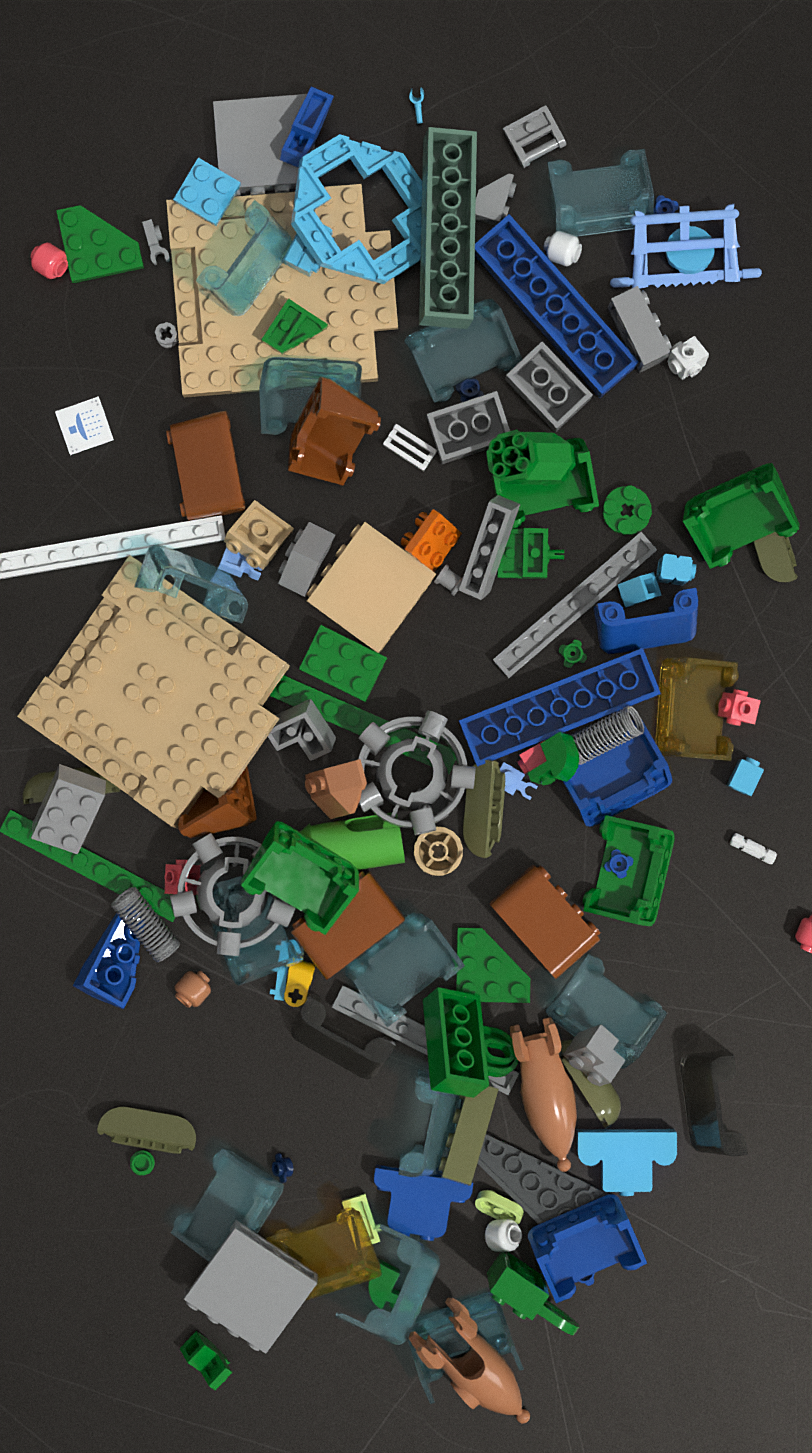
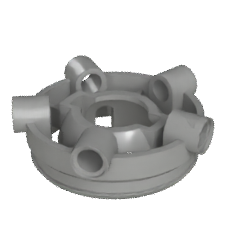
M428 710L424 718H398L385 723L381 727L372 722L359 737L364 743L359 755L363 770L365 765L376 767V781L381 784V794L395 808L390 816L378 807L383 804V799L374 783L371 782L366 785L361 793L359 806L363 812L371 809L373 813L389 824L403 828H413L414 835L436 831L435 823L444 819L455 809L463 796L465 788L473 789L476 767L467 766L462 746L456 737L445 728L447 718ZM405 728H419L418 735L425 737L424 739L415 736V739L408 738L390 745L383 752L378 762L367 760L369 753L376 756L390 740L388 734L393 731ZM440 738H442L456 757L458 765H453L450 784V790H457L454 798L449 796L448 793L443 792L447 783L448 770L442 759V754L436 748L437 745L429 740L438 743ZM417 747L421 751L429 753L427 758L433 766V778L425 789L415 793L411 792L407 801L394 795L398 786L392 779L391 768L399 755L404 752L414 751ZM440 796L450 802L445 809L433 816L432 808L419 810L421 805L426 803L432 805ZM399 808L415 810L409 814L410 821L395 818Z
M212 833L192 844L196 852L183 867L178 881L177 894L170 895L174 917L182 916L188 927L198 937L217 946V954L239 956L240 948L248 947L264 940L279 924L288 927L295 907L281 899L273 898L264 918L270 921V923L258 934L241 940V933H231V929L248 926L252 920L263 913L267 905L268 891L264 890L260 895L255 894L252 904L245 911L239 913L236 922H232L231 919L224 921V911L216 905L213 899V886L221 875L228 872L229 864H232L233 867L241 865L243 874H245L251 864L248 859L238 857L239 846L254 850L250 855L254 858L262 844L242 837H224L215 840ZM235 845L234 857H225L215 861L211 868L202 872L198 881L187 878L192 866L198 859L204 864L223 853L220 848L221 846ZM186 882L197 885L196 900L199 909L209 916L211 923L227 928V932H217V938H214L195 924L190 914L197 913L195 899L192 891L185 892Z

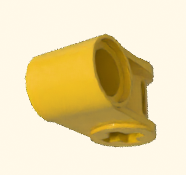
M291 959L284 998L288 1005L299 1007L305 1003L314 974V963ZM299 989V994L303 995L302 1000L292 1003L289 993Z

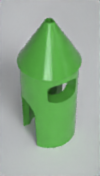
M377 815L310 825L309 823L300 831V833L352 863L357 870L405 863L400 827L389 824Z

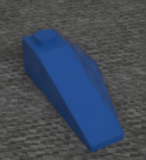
M116 913L85 961L73 986L93 998L124 1009L135 988V973L140 959L138 954L141 941H138L139 938H136V934L134 935L133 931H130L128 924L122 921V918L119 917L120 914Z

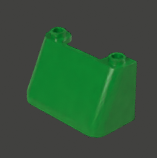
M582 438L566 439L574 447L576 465L573 470L568 472L566 475L568 477L563 483L550 486L507 484L490 472L495 496L499 495L520 504L512 528L521 526L522 522L526 519L525 515L570 505L580 512H588L593 510L594 507L599 506L590 451Z
M773 463L764 464L694 496L686 503L683 516L686 528L710 569L728 564L733 550L776 532L778 536L790 537L799 530L798 519Z
M605 815L599 830L602 838L607 841L597 886L596 888H591L584 895L583 911L637 925L652 926L656 921L674 845V832L656 826ZM615 849L620 850L624 856L633 858V865L629 866L626 871L627 875L624 878H618L616 873L608 872L604 867L605 863L611 858V852Z
M277 821L270 829L242 877L241 886L251 895H260L264 890L268 891L305 913L304 917L308 928L326 935L359 892V872L346 859L287 824Z

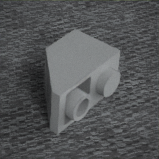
M507 174L478 190L475 220L496 226L508 215L510 207L505 206L507 198H513L517 185L513 183V174Z

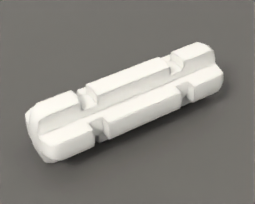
M734 833L730 840V845L738 849L742 848V851L758 859L762 858V861L768 864H773L776 859V852L770 849L766 850L764 846L750 839H744V836L738 833Z

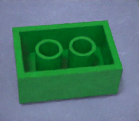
M320 625L299 670L366 703L387 661V657Z

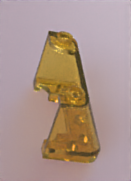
M667 658L663 661L660 672L659 690L661 694H659L656 730V745L663 756L731 761L733 744L729 737L722 736L723 717L717 715L719 701L722 698L723 692H725V687L733 686L738 679L737 662L697 658Z
M354 1208L340 1210V1214L336 1216L337 1221L298 1234L289 1232V1229H281L276 1231L275 1235L267 1237V1241L318 1274V1283L306 1300L357 1285L382 1275L379 1260L361 1213Z

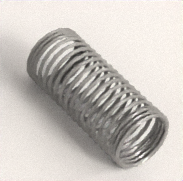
M628 705L617 711L616 714L613 713L605 717V719L593 725L591 724L590 727L583 728L579 733L572 734L571 736L579 750L578 752H580L579 764L582 765L590 761V759L592 760L612 748L626 743L627 740L630 741L643 734L644 725L638 712ZM630 715L632 716V718H633V720H634V722H635V724H636V727L634 726V724H633V722H632V720H631V718H630Z
M131 887L123 892L111 904L114 911L120 914L119 917L122 918V921L128 924L130 931H133V934H136V938H139L138 941H141V945L147 948L146 951H150L149 955H152L155 962L163 961L180 946L179 940H177L176 936H173V932H170L165 922L159 919L160 917L157 915V912L151 909L152 907L149 905V902H146V899L143 898V895H141V892L136 887ZM148 926H150L146 931H144L142 934H140L143 930H145ZM153 928H155V929H154L153 931H151L148 935H146L145 937H143L146 933H148L150 930H152ZM156 931H158V932H157L155 935H153L150 939H148L147 941H145V940H146L148 937H150L153 933H155ZM159 934H161V935H160L158 938H156L153 942H151L150 944H148L151 940H153L155 937H157ZM161 938H163V939H162L160 942H158L155 946H153L152 948H150L154 943H156L158 940H160ZM163 943L158 949L153 951L156 947Z

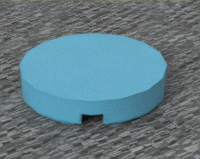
M689 226V240L711 238L705 230L696 226ZM680 228L670 235L668 241H680ZM714 248L666 252L669 265L683 274H696L704 271L714 257Z

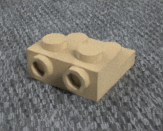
M254 500L229 529L224 542L230 552L234 554L239 552L246 557V561L251 567H260L263 570L292 534L294 528Z

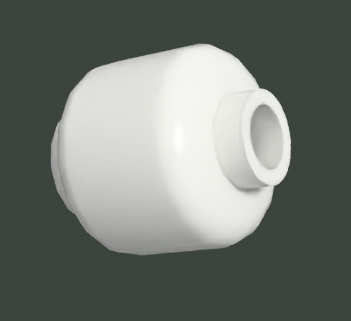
M556 231L552 236L546 238L544 250L547 251V258L550 261L569 266L573 262L576 263L578 261L582 244H579L578 237L562 231Z
M511 1219L493 1220L485 1230L486 1243L495 1252L515 1250L522 1238L518 1224Z

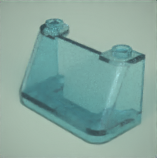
M645 149L627 151L622 155L620 165L573 172L572 166L568 161L556 160L547 162L556 231H562L577 237L634 229L630 219L632 216H636L635 210L642 211L644 215L654 214V191Z
M255 200L245 213L246 224L255 234L229 270L225 272L220 267L209 266L202 271L196 280L200 293L234 316L244 315L283 263V258L292 243L291 236L264 206Z
M486 299L474 304L473 321L468 329L428 326L409 335L405 339L409 353L434 403L437 401L443 402L451 398V394L454 391L453 386L460 382L462 383L466 379L477 376L495 366L505 371L511 370L517 363L523 360L503 311L493 299Z
M272 357L267 359L263 365L259 386L261 433L277 435L286 430L288 422L296 423L321 376L333 380L361 399L362 366L354 361L289 357Z
M243 876L222 881L213 886V899L216 905L224 911V921L231 919L232 922H236L239 913L245 911L254 900L255 895L247 893L241 886ZM268 892L267 905L260 916L252 920L248 926L232 928L231 933H241V940H244L262 931L270 923V921L264 918L273 900V894ZM212 923L216 936L217 932H227V928ZM279 924L264 940L254 945L240 948L239 956L224 955L234 983L239 986L300 963L304 959V953L299 943L294 939L288 940L284 927Z
M588 954L546 1009V1013L574 1036L578 1032L602 1024L619 1039L613 1050L625 1059L621 1066V1069H624L640 1057L668 1013L655 1001L639 1003L603 976L605 972L603 962L599 958Z
M417 1070L415 1080L416 1096L421 1102L432 1104L425 1145L415 1144L411 1152L400 1155L398 1175L407 1177L442 1174V1172L438 1171L442 1156L447 1157L449 1148L445 1147L449 1132L454 1133L456 1124L452 1123L456 1108L460 1109L462 1099H459L460 1095L431 1090L429 1072Z
M224 1148L213 1158V1169L217 1174L193 1213L181 1214L176 1219L175 1227L171 1231L175 1237L207 1261L211 1260L227 1238L230 1228L236 1220L258 1234L284 1189V1185L277 1179Z

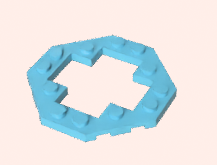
M339 134L300 159L291 225L319 266L385 284L420 261L422 180L403 153L385 151L380 146L364 141L361 143L349 140V137ZM351 159L363 179L382 168L409 208L392 220L405 241L375 260L372 259L360 240L341 251L314 212L315 209L331 199L318 178Z

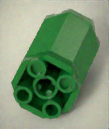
M513 430L498 434L496 438L491 440L487 450L489 471L507 484L550 486L563 483L568 477L566 476L568 472L573 470L576 465L573 445L555 433Z

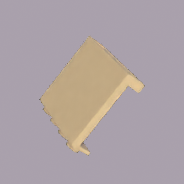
M364 522L362 526L357 524L350 534V537L353 539L347 546L343 544L335 555L338 557L333 566L331 564L326 566L321 573V576L324 578L320 584L314 583L306 595L309 597L307 602L358 638L373 651L380 653L436 577V573Z

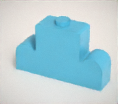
M576 1129V1151L580 1161L585 1165L593 1166L601 1160V1186L605 1192H619L620 1196H633L634 1192L652 1191L653 1160L663 1166L674 1162L677 1156V1132L675 1129Z

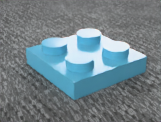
M198 158L173 200L178 205L217 226L240 188L241 182Z

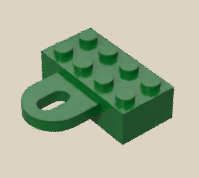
M437 987L423 999L431 1090L474 1098L489 1086L488 1076L503 1077L516 1068L518 1060L514 1053L512 1038L500 1029L483 1026L479 995ZM487 1047L500 1049L505 1054V1058L492 1056L488 1052Z
M500 1252L487 1272L489 1289L492 1293L491 1297L501 1305L505 1303L513 1308L512 1312L523 1320L527 1317L533 1321L538 1314L562 1331L574 1335L580 1327L579 1324L547 1300L549 1292L544 1276L510 1252Z

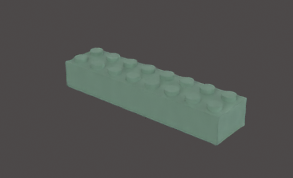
M428 127L423 138L419 325L468 329L473 321L477 131Z

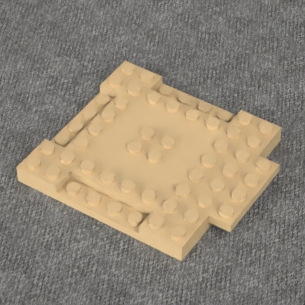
M362 184L324 187L331 199L315 209L314 212L324 225L333 230L332 237L335 238L334 241L341 251L358 240L361 241L373 260L392 249L390 230L365 231ZM295 192L234 197L217 226L178 205L174 200H166L183 397L315 387L321 376L329 378L339 385L378 381L374 331L398 329L394 278L385 284H381L324 267H320L317 273L312 272L311 276L308 277L285 265L283 258L297 234L291 225ZM289 298L327 323L328 328L282 355L262 342L261 339Z
M129 555L103 592L102 596L104 598L53 672L49 677H44L17 717L55 744L61 746L167 824L177 829L179 817L183 814H188L204 789L217 798L231 790L274 728L279 718L262 706L290 665Z

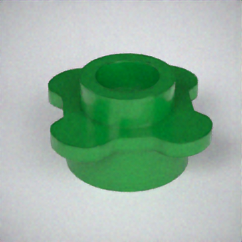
M574 640L569 645H561L559 647V653L563 655L564 666L567 668H571L573 664L578 662L583 663L587 659L586 654L583 653L581 648L582 643L579 640ZM572 651L575 652L574 656L570 655Z

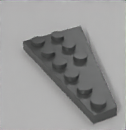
M487 1133L485 1135L477 1164L538 1224L603 1196L610 1195Z

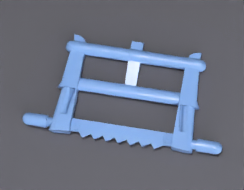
M734 204L727 205L723 210L689 212V205L679 206V213L644 215L642 211L635 210L636 216H632L630 219V223L634 225V241L631 255H634L633 277L613 278L610 281V285L614 288L630 287V285H632V288L636 286L645 288L648 285H655L658 288L662 284L668 287L672 283L676 287L680 283L686 286L690 282L693 285L698 282L705 284L708 281L713 284L717 280L739 282L740 278H758L761 276L762 271L759 268L739 270L736 248L740 246L737 242L735 218L739 216V211L734 209ZM723 219V238L689 240L690 222ZM680 222V241L647 243L646 225ZM723 248L724 269L708 270L696 274H683L679 272L648 275L647 253Z

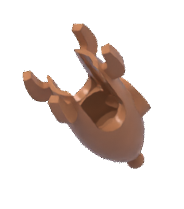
M552 1017L543 1019L544 1033L526 1037L522 1036L518 1024L510 1026L514 1053L521 1066L522 1084L520 1093L524 1110L532 1129L542 1144L559 1159L557 1168L562 1172H566L571 1167V1162L566 1156L572 1146L575 1134L577 1110L572 1080L565 1072L558 1054L562 1047L558 1030Z
M447 1298L445 1303L454 1313V1317L448 1318L455 1325L456 1331L471 1346V1349L465 1356L454 1359L429 1335L426 1341L415 1331H412L408 1339L416 1349L419 1358L430 1369L442 1368L452 1380L451 1385L470 1408L475 1409L480 1405L496 1413L516 1415L519 1423H527L530 1419V1413L528 1410L522 1409L520 1389L512 1369L497 1350L477 1333L478 1326L470 1317L467 1308L456 1299Z

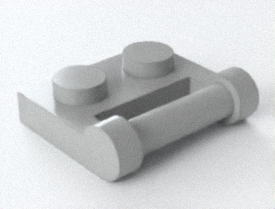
M546 105L503 128V132L522 168L529 166L531 161L555 148L561 149L567 145ZM551 132L554 139L525 154L522 147Z

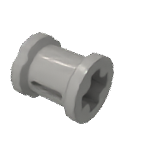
M165 322L156 327V339L162 347L172 348L178 343V332L171 323ZM170 330L172 338L167 337L164 340L162 333H168Z
M446 564L434 583H440L451 591V595L455 596L460 588L463 577H459L452 572Z

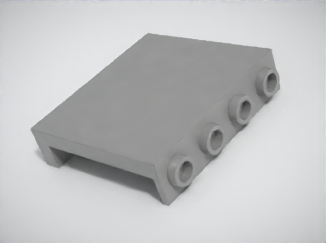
M307 94L213 101L218 169L241 182V186L234 197L248 192L251 195L265 194V191L275 190V193L289 192V189H296L298 167L281 161L280 157L281 150L291 132L292 124Z
M236 1220L230 1228L229 1235L190 1289L186 1288L184 1300L193 1310L199 1309L205 1313L211 1322L222 1324L231 1335L237 1338L240 1336L247 1341V1344L256 1351L261 1350L266 1354L317 1285L318 1274Z

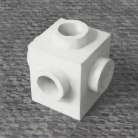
M693 336L684 343L682 341L676 343L670 349L671 352L667 362L670 370L674 374H678L683 380L689 375L690 377L697 375L702 370V367L707 362L709 353L697 338Z

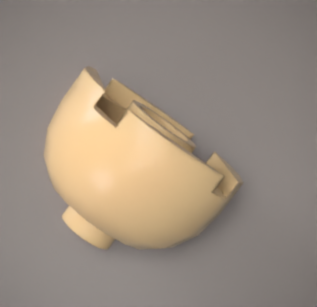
M436 827V831L418 836L414 845V856L417 864L424 872L435 876H443L451 873L459 866L463 857V847L460 838L453 831L445 827Z

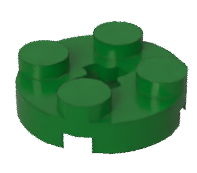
M622 486L614 489L606 497L603 505L604 522L610 530L622 535H634L646 527L652 515L649 498L642 490L634 486ZM622 505H631L633 507L631 511L633 515L631 517L621 515Z

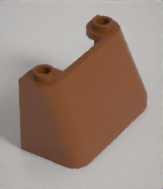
M321 376L292 430L288 471L344 485L347 478L352 477L354 473L355 463L352 462V456L364 434L371 435L379 429L381 417L378 416L377 410L333 380Z
M227 411L216 412L170 425V430L166 431L168 444H173L184 500V502H180L182 517L187 516L188 521L246 511L245 500L241 492L242 487L233 447L232 433L229 430L231 425Z
M248 767L244 769L231 790L221 797L217 798L204 789L188 812V815L183 814L179 817L178 829L182 835L195 838L247 826L256 821Z

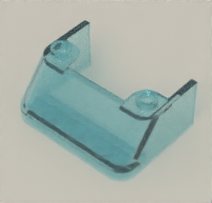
M378 1224L374 1230L399 1241L397 1256L403 1263L411 1266L391 1313L383 1309L372 1310L367 1315L364 1323L343 1313H336L335 1318L391 1344L400 1345L409 1338L439 1269L440 1259L434 1251L415 1239L383 1224Z
M483 1293L460 1302L467 1308L470 1317L476 1322L478 1326L477 1333L492 1345L500 1355L512 1352L519 1371L523 1370L524 1368L502 1306L491 1297L492 1293ZM449 1307L416 1318L406 1326L407 1339L412 1331H415L426 1341L429 1335L450 1357L468 1352L471 1349L468 1342L456 1331L455 1325L449 1320L448 1317H454V1313ZM408 1339L421 1385L430 1404L435 1403L430 1382L440 1379L445 1372L442 1368H428L419 1358L416 1349Z

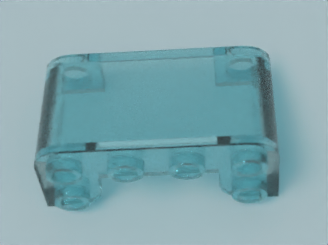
M152 545L148 549L136 580L135 588L145 592L158 591L176 598L182 580L208 589L203 603L204 607L226 622L243 623L248 609V602L230 573L163 545ZM166 575H171L174 578V586L171 589H166L162 585Z
M421 913L408 915L405 918L404 924L384 936L385 939L378 944L372 945L365 951L362 957L359 959L355 958L346 965V977L387 1027L407 1012L402 1006L440 976L447 981L465 966L433 921Z

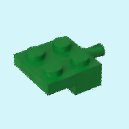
M548 528L512 529L497 571V578L547 579L549 560H564V555H555L564 554V549H550L548 545Z

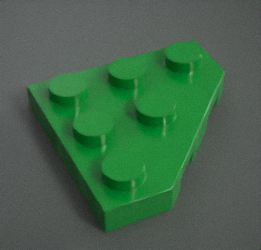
M81 205L56 210L72 283L144 268L139 243Z
M457 927L456 991L479 995L481 1002L530 1003V977L483 928Z

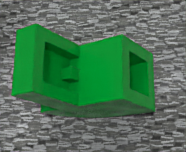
M558 732L540 744L547 761L528 772L531 782L541 785H549L556 779L567 782L575 774L579 765V752L575 741L571 735Z
M378 1258L369 1277V1294L372 1301L380 1309L388 1301L390 1302L389 1306L399 1312H402L404 1309L409 1312L413 1304V1298L393 1288L400 1275V1269Z
M197 1331L180 1348L187 1363L200 1371L208 1386L214 1390L225 1382L232 1373L228 1366L230 1362L226 1356L210 1340Z

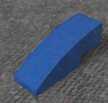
M314 87L310 88L281 150V161L299 168L300 159L312 151L331 106L333 95Z

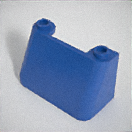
M696 588L679 591L673 599V606L667 608L668 613L625 619L623 607L619 603H598L593 608L599 645L608 654L685 643L692 640L697 631L698 596Z
M644 722L643 734L630 741L627 740L626 743L620 744L582 765L579 764L573 777L567 782L562 781L586 826H595L605 819V815L614 816L666 789L672 783L668 763Z
M606 1195L533 1227L528 1233V1239L556 1303L572 1297L576 1291L575 1281L618 1262L626 1270H636L647 1264L619 1197L616 1195Z

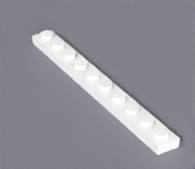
M221 515L0 553V579L129 557V555L133 557L224 541L226 535L223 518Z

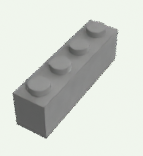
M499 495L489 501L459 591L480 600L490 593L520 507L519 503Z

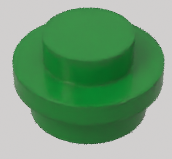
M145 1150L137 1151L130 1160L132 1171L138 1175L149 1174L155 1166L153 1155Z

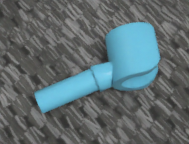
M420 87L421 96L419 98L413 96L412 89L409 95L410 101L414 103L417 124L423 123L421 102L424 99V90Z

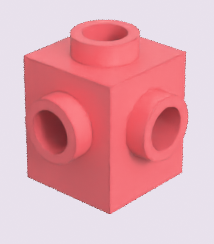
M734 689L733 693L723 692L722 698L719 701L717 716L727 718L726 723L740 726L741 722L755 724L760 700L747 697L748 692Z
M176 859V864H166L164 894H177L180 874L188 860ZM200 865L192 866L187 876L188 879L199 880ZM186 882L185 892L192 891L193 895H196L197 885Z

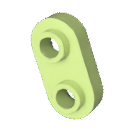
M492 1190L479 1192L475 1201V1206L479 1211L497 1220L511 1219L517 1224L521 1222L524 1213L522 1207L517 1202L502 1197Z

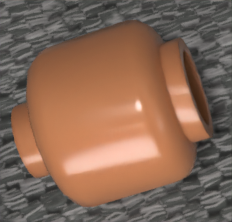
M192 971L186 972L175 985V997L188 1008L200 1006L211 993V988L208 984L210 979L201 971L197 973Z

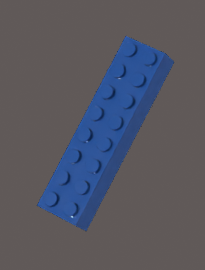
M510 214L475 243V257L599 398L637 367L639 361Z
M641 648L458 722L476 766L485 764V760L493 761L546 740L558 732H566L619 711L628 705L632 706L657 696L661 692L645 652Z

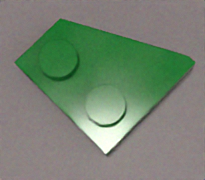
M288 298L261 340L283 355L326 330L328 324Z

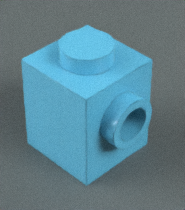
M654 572L617 584L625 608L662 595Z
M746 757V760L739 759L726 786L747 796H752L764 769L759 767L760 762L752 758Z

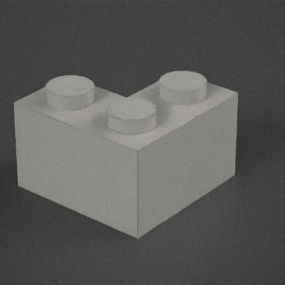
M311 522L307 524L304 530L299 529L294 539L296 544L291 542L285 556L289 557L288 561L284 560L278 573L282 574L278 584L305 597L331 547L335 534Z
M312 699L275 715L279 720L267 737L277 751L298 742L310 761L332 751L336 736Z
M602 1024L578 1032L563 1054L569 1060V1064L572 1067L581 1070L587 1076L588 1081L597 1086L611 1083L625 1062V1059L613 1050L619 1039Z

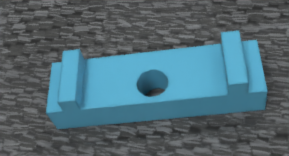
M282 940L281 945L276 944L275 950H280L276 988L270 989V994L275 995L274 1000H285L284 993L287 984L292 941Z

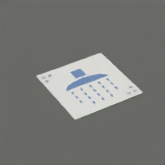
M99 397L55 411L70 455L114 440Z

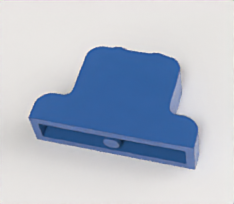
M377 1164L375 1166L374 1182L378 1186L377 1189L391 1192L387 1222L389 1228L396 1231L395 1235L410 1237V1234L420 1235V1239L434 1241V1238L443 1236L447 1228L450 1203H465V1200L469 1199L472 1194L473 1180L471 1186L441 1178V1174Z

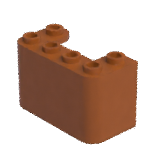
M532 865L489 904L551 975L557 979L600 941L598 935L601 932L592 922L588 921L585 923L581 918L584 913L575 903L570 906L565 900L568 895L559 885L554 887L548 881L551 876L541 865L538 868Z
M361 871L359 873V892L326 935L308 928L304 916L291 925L294 929L290 933L327 980L404 922L405 917L372 873L369 871L365 874L364 871Z

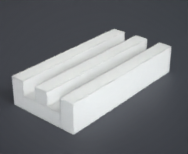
M397 424L383 443V446L423 472L437 452L436 449ZM399 432L400 434L410 439L423 449L427 450L428 452H430L429 455L427 456L426 454H424L417 448L413 447L400 437L396 436V433ZM392 439L424 459V463H420L392 445Z

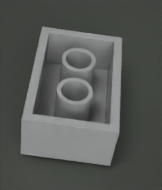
M636 286L611 298L607 308L627 349L639 361L636 368L641 373L666 361L670 354L669 349L672 346L666 335L662 336L658 328L661 324L656 313H651L648 307L650 301L644 290L640 291L639 287Z
M543 342L519 362L505 378L512 388L555 433L593 396Z
M497 391L427 414V421L441 464L488 450L492 439L496 438L498 434L510 431Z
M59 764L33 821L31 839L78 854L105 797L106 780Z

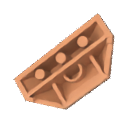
M361 759L305 775L307 792L330 819L355 813L361 799L362 790L367 785Z

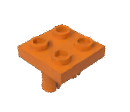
M433 509L429 515L425 512H421L418 515L424 521L416 518L415 524L420 528L415 535L407 532L404 536L409 538L410 541L402 537L401 545L406 547L405 550L415 559L435 572L443 563L444 558L452 547L457 543L462 533L444 516Z

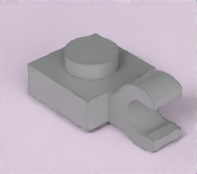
M152 219L142 222L151 251L152 263L157 265L156 256L158 254H163L166 261L169 262L170 256L168 251L160 247L159 240H163L159 225L154 226Z

